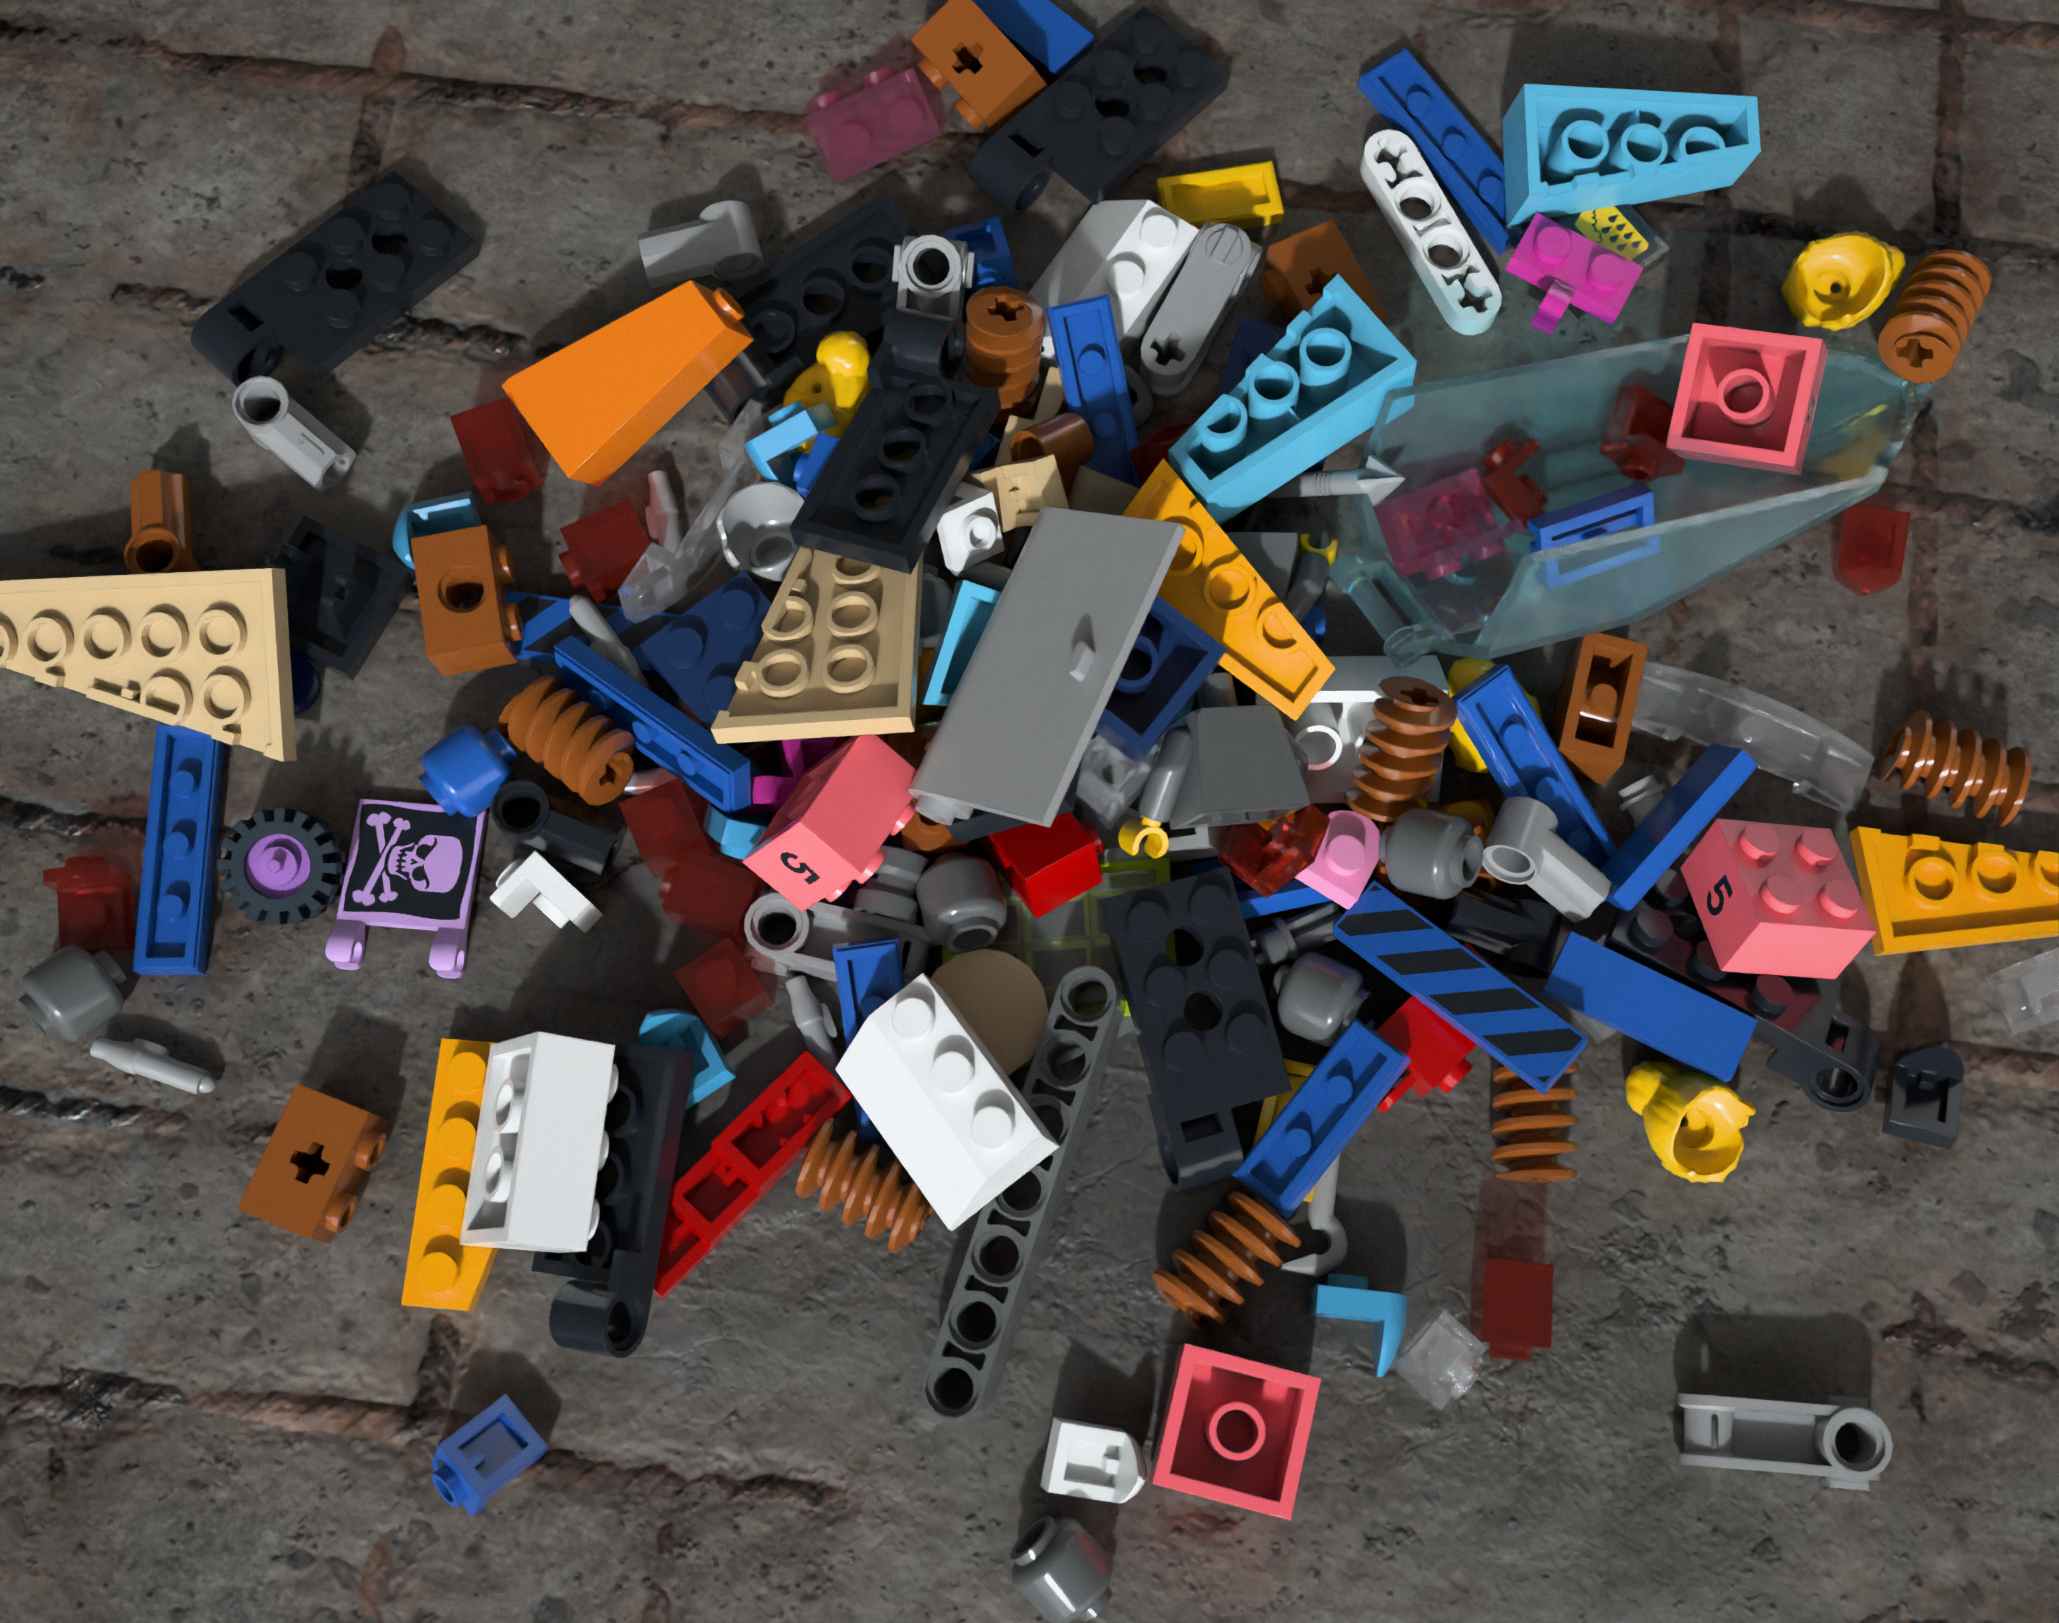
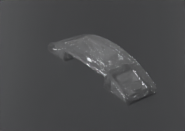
M753 399L748 401L719 443L721 465L725 478L675 552L672 553L651 542L618 590L627 620L638 624L669 608L700 584L724 558L725 555L716 526L718 512L731 494L753 482L762 481V476L757 471L744 447L747 442L765 433L762 407L757 401Z
M1646 661L1644 663L1631 725L1671 742H1674L1681 735L1708 747L1714 743L1741 748L1758 764L1756 767L1794 782L1791 792L1849 816L1856 812L1875 759L1873 755L1860 745L1815 718L1749 689L1677 667Z

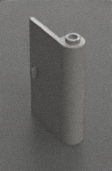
M1044 507L1041 509L908 789V792L918 800L915 809L919 813L938 823L950 826L955 817L968 820L974 808L1046 827L1051 826L1186 532L1179 523L1055 507Z

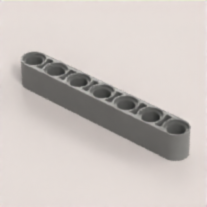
M1084 965L1073 968L1061 980L1021 1093L1037 1116L1045 1110L1057 1109L1062 1115L1064 1122L1063 1132L1059 1139L1056 1140L1060 1147L1027 1172H1032L1039 1179L1042 1188L1041 1197L1032 1208L1022 1210L1013 1200V1183L982 1207L924 1375L922 1386L924 1402L930 1411L941 1419L956 1421L979 1415L990 1406L996 1395L1125 1014L1126 998L1124 990L1114 978L1096 966ZM1090 984H1103L1108 994L1107 1003L1104 1008L1092 1016L1081 1015L1077 1007V998L1081 990ZM1080 1046L1086 1058L1083 1071L1074 1079L1061 1080L1055 1068L1058 1055L1067 1047ZM1003 1237H1009L1018 1247L1019 1260L1015 1269L1008 1275L1003 1276L996 1272L992 1266L990 1254L995 1242ZM979 1302L988 1304L995 1312L997 1320L995 1331L986 1341L976 1338L970 1331L968 1324L969 1313ZM956 1368H961L967 1372L973 1381V1396L964 1407L953 1403L946 1391L947 1378Z

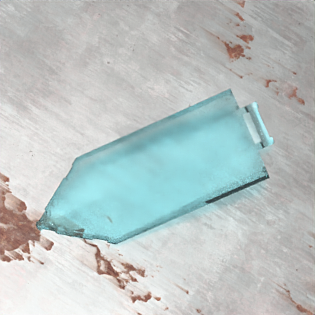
M1690 334L1391 389L1385 395L1358 469L1366 468L1369 455H1373L1406 479L1376 506L1372 505L1368 494H1352L1365 550L1340 557L1330 567L1328 577L1340 593H1349L1385 641L1383 650L1396 667L1400 668L1411 665L1423 654L1431 652L1488 660L1636 623L1878 492L1890 471L1887 468L1891 460H1894L1924 404L1922 402L1924 395L1928 394L1934 382L1914 383L1904 380L1891 372L1881 360L1827 348V361L1801 475L1680 458L1674 456L1666 448ZM1637 483H1642L1653 491L1654 525L1637 528L1636 524L1610 533V535L1530 553L1529 542L1535 541V536L1528 531L1529 519ZM1379 579L1414 625H1404L1371 580Z

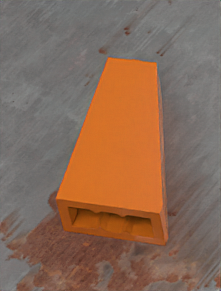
M689 280L509 377L501 386L565 475L570 479L600 487L754 339L740 322L745 316L743 309L728 292L721 287L712 291Z

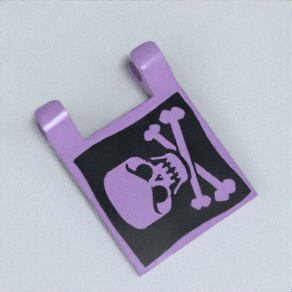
M360 799L337 918L327 939L325 950L327 958L334 962L335 966L339 969H359L362 966L365 951V925L437 931L430 950V966L442 978H461L466 965L467 932L488 818L487 810L476 817H466L459 811L450 817L440 805Z

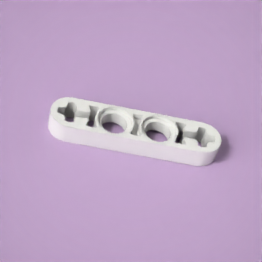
M1383 130L1375 133L1365 144L1360 162V172L1365 184L1448 325L1453 330L1465 335L1483 333L1491 327L1500 309L1502 295L1499 286L1412 140L1407 135L1396 130ZM1383 153L1388 160L1398 158L1399 162L1396 171L1388 162L1378 164L1379 154ZM1396 178H1398L1400 183L1393 189ZM1410 197L1421 198L1428 203L1432 213L1423 219H1412L1401 210L1400 202ZM1435 245H1448L1458 253L1460 262L1452 267H1440L1429 258L1428 250ZM1465 275H1467V278H1466V280H1465V283H1464V285H1463V287H1462V285H1461V283H1460L1459 281H1460ZM1465 294L1471 302L1481 300L1484 303L1480 313L1473 306L1464 309L1461 307Z

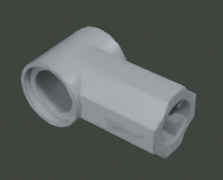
M720 201L705 208L700 213L699 220L637 234L642 261L651 288L711 274L722 281L742 280L756 274L763 267L764 260L751 209L742 201Z
M258 376L249 378L240 384L233 396L232 406L234 414L257 445L274 453L319 493L331 487L335 488L349 474L352 462L357 457L356 453L291 398L280 382L271 377ZM274 406L280 407L279 412L272 419L263 422L257 421L259 415L265 409Z
M1529 797L1507 799L1502 804L1483 847V867L1489 874L1501 881L1510 884H1527L1573 923L1590 917L1594 909L1606 900L1612 882L1606 878L1604 873L1555 833L1558 821L1556 815L1548 806Z

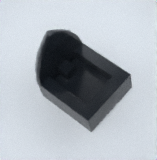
M1931 1042L1916 1046L1906 1051L1895 1061L1887 1078L1882 1133L1951 1149L1959 1134L1962 1084L1965 1068L1959 1054L1947 1042Z

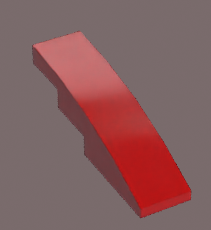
M807 1050L711 1142V1150L672 1187L653 1293L661 1301L709 1255L810 1147L823 1124L830 1117L836 1118L852 1100L853 1094Z

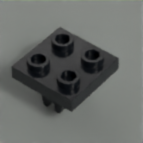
M305 515L288 542L282 545L280 554L274 564L268 567L285 569L290 650L351 681L355 679L416 580V575L411 568Z

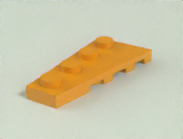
M441 1038L401 1305L475 1311L499 1248L460 1245L490 1045L495 1044L494 1042Z

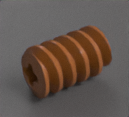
M1946 249L1932 252L1919 260L1911 271L1910 278L1904 285L1902 294L1897 299L1893 311L1887 318L1886 325L1879 334L1877 348L1880 358L1891 372L1904 380L1914 383H1928L1945 377L1951 370L1954 359L1959 355L1961 345L1966 340L1969 328L1975 322L1976 314L1981 309L1984 297L1989 293L1992 276L1990 271L1978 257L1965 251Z
M1006 286L984 288L973 294L966 305L967 322L965 324V332L967 338L965 343L966 356L963 361L965 374L962 382L998 390L1001 409L993 424L1007 425L1010 415L1025 419L1035 408L1038 399L1037 386L1040 380V351L1043 345L1042 332L1045 321L1043 310L1039 304L1025 292Z
M546 675L536 679L524 691L514 696L508 702L499 717L497 731L504 738L510 739L519 750L527 752L533 761L538 765H543L555 778L561 779L571 791L579 793L589 805L600 806L611 802L623 793L631 780L634 771V760L631 758L634 749V737L626 729L617 728V724L608 715H599V710L594 704L582 701L578 692L574 689L565 688L564 683L557 676Z
M1406 676L1389 677L1383 679L1378 685L1390 697L1376 698L1373 702L1371 709L1379 719L1369 721L1364 731L1367 738L1372 742L1363 743L1360 746L1357 754L1360 761L1364 764L1355 766L1351 773V779L1357 786L1348 788L1344 795L1346 805L1354 812L1382 822L1395 823L1397 818L1409 808H1427L1429 803L1427 795L1431 793L1436 782L1434 773L1438 771L1442 763V750L1446 748L1451 736L1449 727L1453 726L1458 715L1456 703L1447 693L1424 680Z
M1917 709L1910 713L1890 736L1879 759L1876 778L1884 781L1895 767L1900 768L1899 787L1908 791L1921 776L1926 778L1924 797L1931 800L1936 797L1944 786L1950 787L1948 806L1954 809L1961 806L1969 795L1973 796L1972 815L1980 819L1987 814L1993 804L1997 805L1999 808L1996 825L2003 827L2010 823L2017 815L2025 799L2032 771V760L2028 750L2016 746L2007 750L2002 740L1990 737L1982 742V738L1976 730L1965 728L1957 733L1955 723L1952 721L1940 719L1932 725L1930 713Z
M1573 1062L1562 1075L1578 1071L1579 1064ZM1506 1066L1496 1069L1493 1072L1492 1080L1494 1083L1511 1091L1496 1095L1492 1099V1107L1494 1110L1510 1117L1494 1122L1491 1126V1133L1510 1144L1493 1149L1490 1159L1493 1163L1510 1169V1171L1494 1175V1177L1503 1180L1538 1183L1560 1182L1576 1178L1577 1170L1557 1162L1559 1155L1577 1151V1143L1559 1137L1558 1129L1578 1124V1117L1559 1110L1558 1106L1560 1102L1577 1098L1578 1090L1560 1084L1558 1079L1550 1090L1543 1095Z
M830 1117L815 1136L802 1160L796 1185L797 1196L802 1199L808 1198L821 1187L818 1203L820 1210L830 1212L842 1201H845L841 1217L843 1224L852 1226L862 1217L868 1215L865 1237L874 1240L890 1228L888 1251L893 1254L899 1253L919 1236L933 1214L934 1208L912 1177L906 1182L900 1180L903 1164L898 1157L883 1169L877 1166L881 1145L875 1142L861 1155L855 1153L858 1131L854 1129L850 1130L840 1140H833L832 1133L836 1118Z
M1233 1191L1226 1198L1233 1217L1216 1210L1207 1217L1215 1237L1197 1229L1189 1235L1191 1245L1197 1255L1196 1257L1180 1249H1176L1170 1255L1178 1274L1177 1276L1160 1268H1157L1151 1274L1153 1282L1162 1297L1188 1324L1206 1339L1207 1337L1199 1322L1203 1317L1220 1325L1227 1321L1218 1303L1222 1297L1240 1306L1245 1302L1237 1284L1240 1278L1257 1286H1261L1264 1283L1256 1265L1259 1259L1277 1267L1283 1263L1274 1243L1279 1239L1296 1248L1302 1243L1287 1222L1264 1200L1252 1193L1250 1194L1252 1198L1242 1193Z

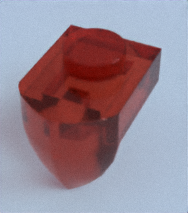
M1856 506L1843 507L1833 566V575L1837 582L1850 592L1861 597L1872 595L1894 586L1902 576L1911 512Z

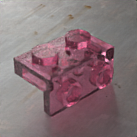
M893 63L861 77L865 87L862 91L845 98L839 87L808 101L813 113L799 120L804 130L809 128L833 184L839 183L942 135L913 67L897 74Z
M1476 467L1373 507L1399 578L1423 570L1428 581L1451 574L1464 568L1460 556L1468 554L1471 563L1494 556L1507 550L1504 538L1525 530L1521 518L1497 526Z

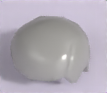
M778 481L753 482L731 494L718 512L716 526L725 558L735 573L745 570L753 582L757 584L783 582L799 548H806L794 543L789 529L805 501L798 491Z

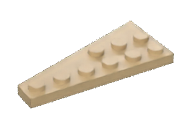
M908 448L903 453L891 456L889 459L895 461L907 460L916 455L918 450ZM880 496L874 501L864 503L862 507L877 509L888 504L892 498ZM800 547L761 625L764 635L751 661L743 662L734 680L737 690L727 711L720 710L711 727L716 743L915 732L924 551L912 573L907 574L827 552Z
M264 568L0 581V668H7L34 677L35 681L53 687H65L86 694L87 698L172 726L181 725L211 735L212 739L230 745H242L263 752L264 756L282 762L297 761L285 569Z

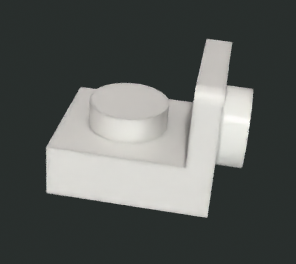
M961 481L936 527L945 565L948 569L955 572L964 570L1005 550L993 492Z
M536 851L526 860L520 858L511 863L499 876L496 882L498 889L490 897V900L511 918H514L541 892L533 903L560 929L571 920L584 933L603 915Z

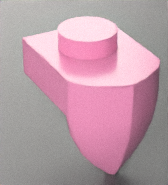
M1346 810L1331 812L1320 824L1293 877L1349 910L1359 899L1379 860V842L1382 835L1370 818L1359 813Z

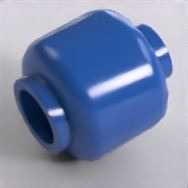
M464 723L423 754L421 761L426 772L418 778L450 817L457 811L466 817H476L491 806L494 795L502 786L516 781L515 773L508 764L518 756L495 727L483 734L475 725Z

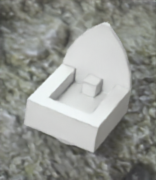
M1057 1417L1053 1418L1040 1483L1043 1489L1051 1493L1113 1503H1124L1139 1492L1147 1479V1469L1142 1449L1132 1435L1121 1428Z

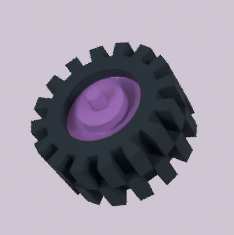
M289 808L262 809L251 813L252 818L249 820L241 819L232 827L236 830V833L233 837H225L220 846L227 849L225 858H217V870H224L225 880L219 881L222 892L231 893L233 899L229 903L236 910H245L248 913L246 917L256 922L265 921L269 922L268 925H284L316 918L325 912L323 910L324 907L336 902L340 896L336 891L339 885H343L345 874L342 873V865L348 862L347 852L340 851L338 843L342 842V839L337 832L330 831L327 828L328 822L321 817L310 815L307 811Z

